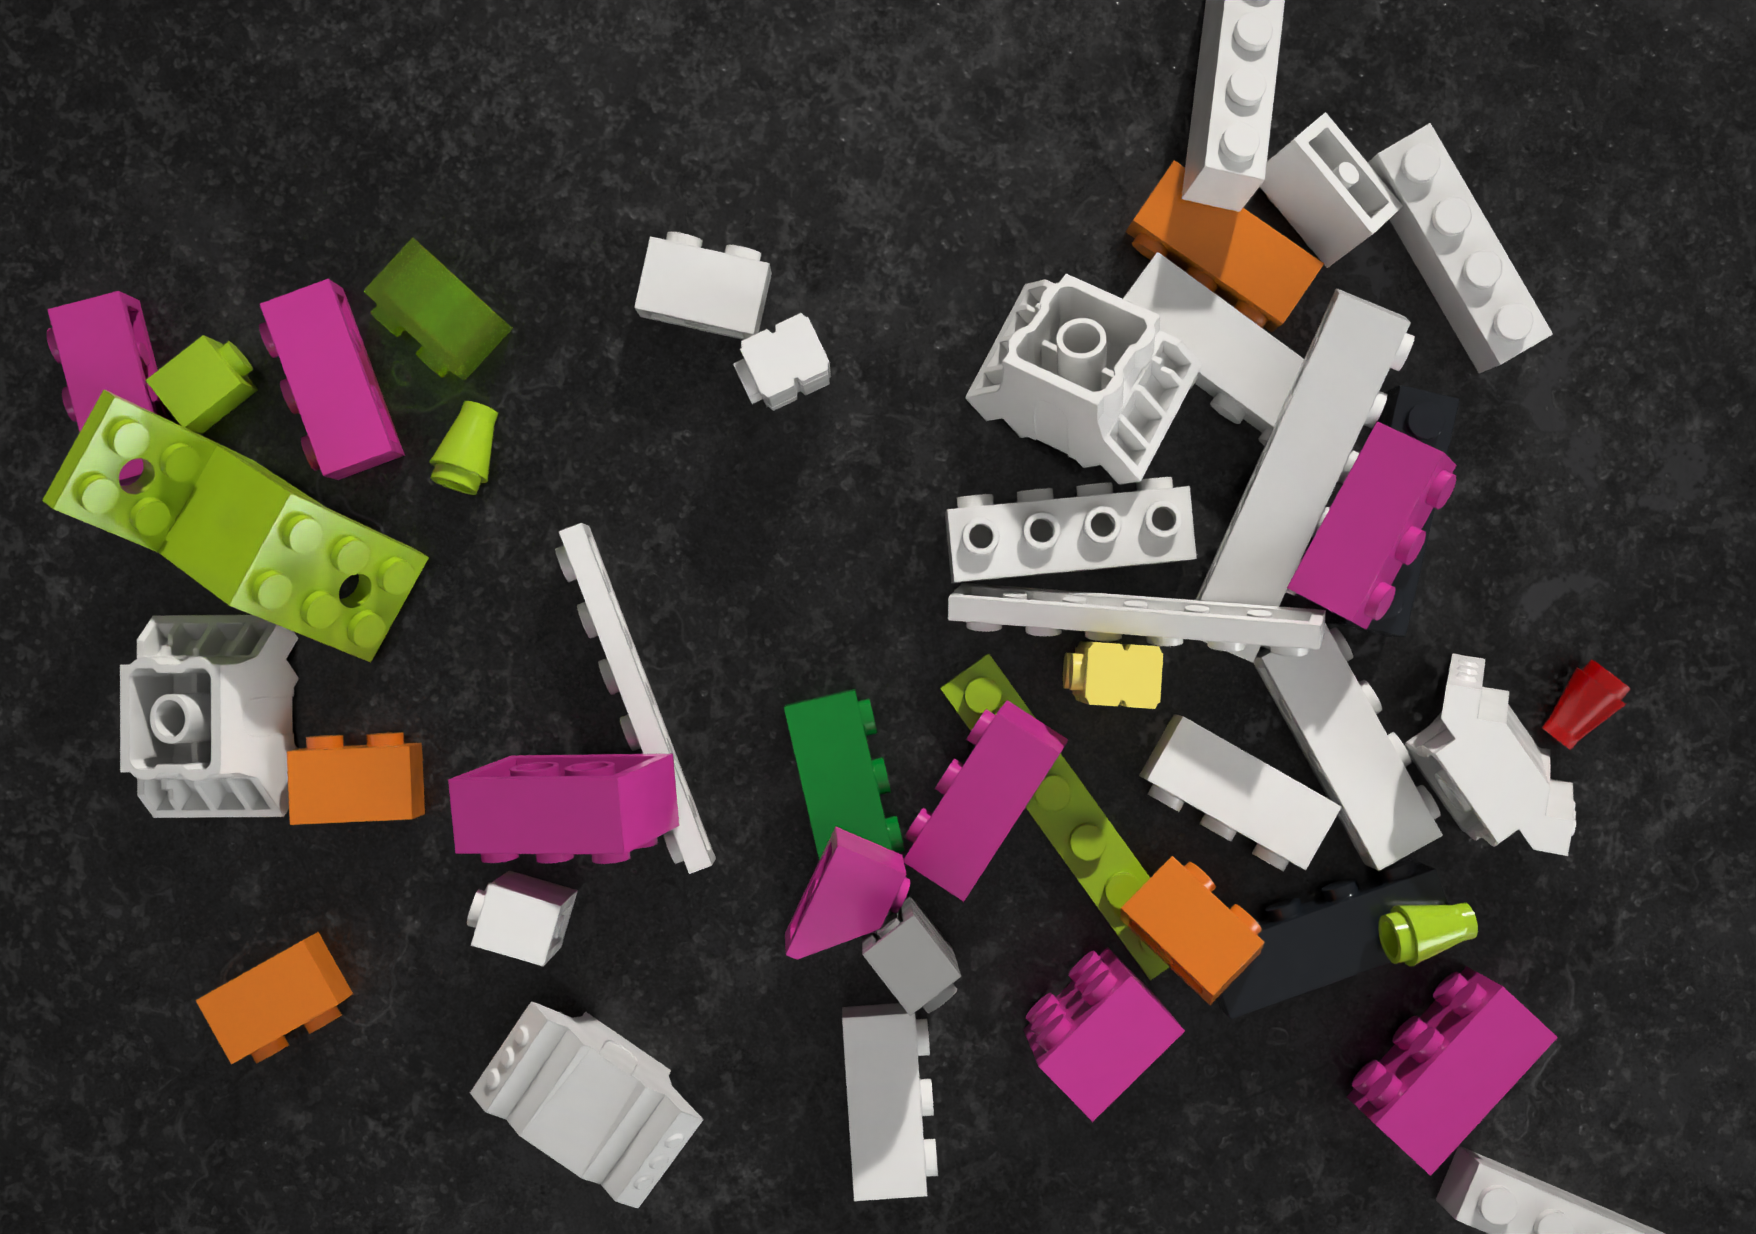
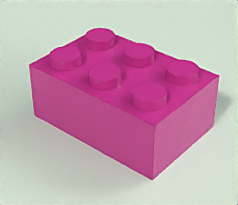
M673 753L514 755L448 779L455 853L481 854V861L484 863L511 861L517 859L519 854H535L536 862L538 863L564 862L573 859L574 854H592V862L597 864L618 863L630 859V851L634 849L657 845V837L679 826Z
M1109 947L1100 955L1095 951L1086 954L1072 968L1068 975L1073 981L1057 997L1052 993H1048L1030 1009L1026 1015V1019L1030 1023L1023 1029L1040 1069L1092 1122L1185 1032L1158 997Z
M1467 966L1461 973L1457 971L1451 973L1437 986L1433 993L1435 1001L1420 1017L1413 1016L1399 1027L1392 1040L1395 1045L1379 1062L1372 1060L1357 1073L1352 1082L1354 1089L1347 1096L1361 1112L1430 1176L1558 1038L1503 986Z

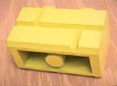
M1080 641L1078 646L1075 647V653H1065L1063 688L1072 690L1076 701L1089 705L1117 707L1121 705L1133 708L1155 709L1157 704L1160 703L1163 653H1161L1159 646Z

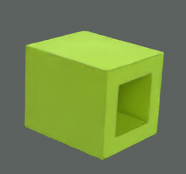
M204 335L145 380L182 427L200 434L206 432L258 391L247 376L253 370V367L242 352L230 341L223 345Z

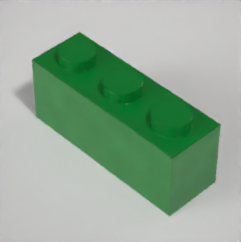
M852 689L785 705L784 711L819 860L835 827L897 853L905 851L897 816L885 818L880 795L891 793L883 757L871 759L866 736L878 734L870 699L858 701L856 690Z

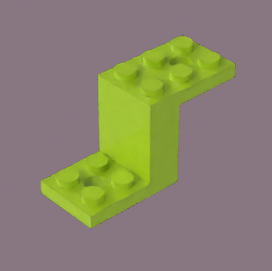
M103 390L42 500L56 511L158 552L231 607L368 662H372L429 558L406 544L323 506L254 460L107 390ZM133 459H142L143 471L139 479L130 485L120 486L119 474L123 466ZM358 574L359 582L355 591L350 596L340 599L339 591L342 583L351 575Z

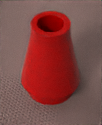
M1591 659L1582 670L1576 667L1550 718L1542 728L1571 750L1579 740L1626 705L1621 700L1631 689Z

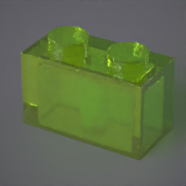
M413 237L364 290L378 304L370 313L396 337H399L405 330L422 345L415 353L417 357L441 378L451 371L465 381L513 329Z

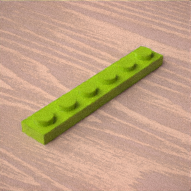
M989 653L940 687L970 731L986 709L996 715L1007 700L1034 717ZM1060 753L1025 808L1151 981L1169 968V966L1120 920L1121 907L1150 877Z

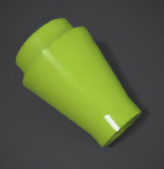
M472 401L463 402L459 415L430 460V464L434 466L430 477L432 481L461 493L477 494L480 483L488 482L493 432L498 412L480 403Z
M1465 902L1455 905H1396L1389 914L1380 917L1378 930L1383 950L1388 959L1394 964L1404 962L1408 966H1414L1463 941L1475 939L1478 934V924L1472 908Z

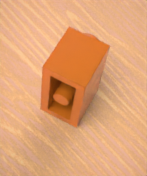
M403 732L367 734V745L344 746L343 735L306 737V748L287 751L290 825L410 820L424 815L422 743L404 744Z
M1172 856L1121 907L1120 920L1203 1000L1211 1005L1261 953L1265 942L1258 934L1262 929L1256 920L1240 906L1234 904L1229 909L1212 893L1216 886L1202 869L1192 862H1188L1183 866Z
M317 932L195 1001L230 1063L233 1064L251 1054L257 1064L289 1045L284 1036L288 1032L304 1024L310 1034L340 1017L342 1014L337 1005L350 997L353 992L321 935Z

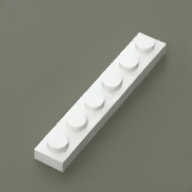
M580 523L561 530L559 534L564 546L555 549L556 555L566 580L571 582L577 579L585 602L578 604L577 610L588 637L599 636L607 658L598 661L599 668L609 693L613 695L620 692L628 715L620 717V722L631 750L635 751L641 748L643 754L673 753L679 826L663 834L669 853L675 864L682 861L685 862L689 874L712 866L716 860L591 529L588 525Z
M962 583L948 598V620L966 622V627L974 631H997L1002 629V625L1025 626V632L1030 635L1056 636L1061 634L1062 629L1085 631V637L1095 641H1116L1122 638V634L1146 636L1147 643L1157 646H1177L1183 643V639L1208 641L1209 648L1219 651H1240L1245 649V644L1271 646L1270 651L1272 653L1282 656H1304L1308 654L1309 649L1320 650L1324 636L1326 610L972 583Z

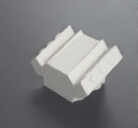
M1065 274L1062 280L1056 284L1043 279L1024 285L965 398L986 421L1003 418L1020 438L1029 437L1035 441L1037 439L1077 460L1083 468L1101 465L1118 484L1140 482L1197 376L1202 363L1182 340L1160 331V315Z
M254 615L152 616L137 639V659L131 664L120 665V772H130L137 778V796L153 818L285 816L289 809L287 751L298 749L294 743L292 696H294V686L299 678L286 660L298 640L294 631Z
M1452 654L1442 712L1431 725L1405 742V748L1410 758L1460 829L1466 832L1472 839L1484 838L1490 845L1495 847L1520 830L1533 850L1568 856L1571 836L1574 835L1576 827V803L1573 800V783L1550 779V749L1539 748L1508 704L1509 691L1482 687L1485 659Z
M532 1001L470 1092L486 1113L506 1119L520 1137L580 1178L601 1184L615 1202L634 1208L640 1207L704 1120L672 1087L669 1078L671 1070L587 1012L581 1017L572 1018Z

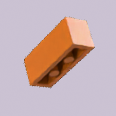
M1174 160L1125 231L1135 238L1132 242L1133 247L1150 260L1159 252L1213 293L1234 306L1235 309L1258 326L1273 332L1286 321L1324 263L1244 208L1237 212L1181 199L1185 167Z

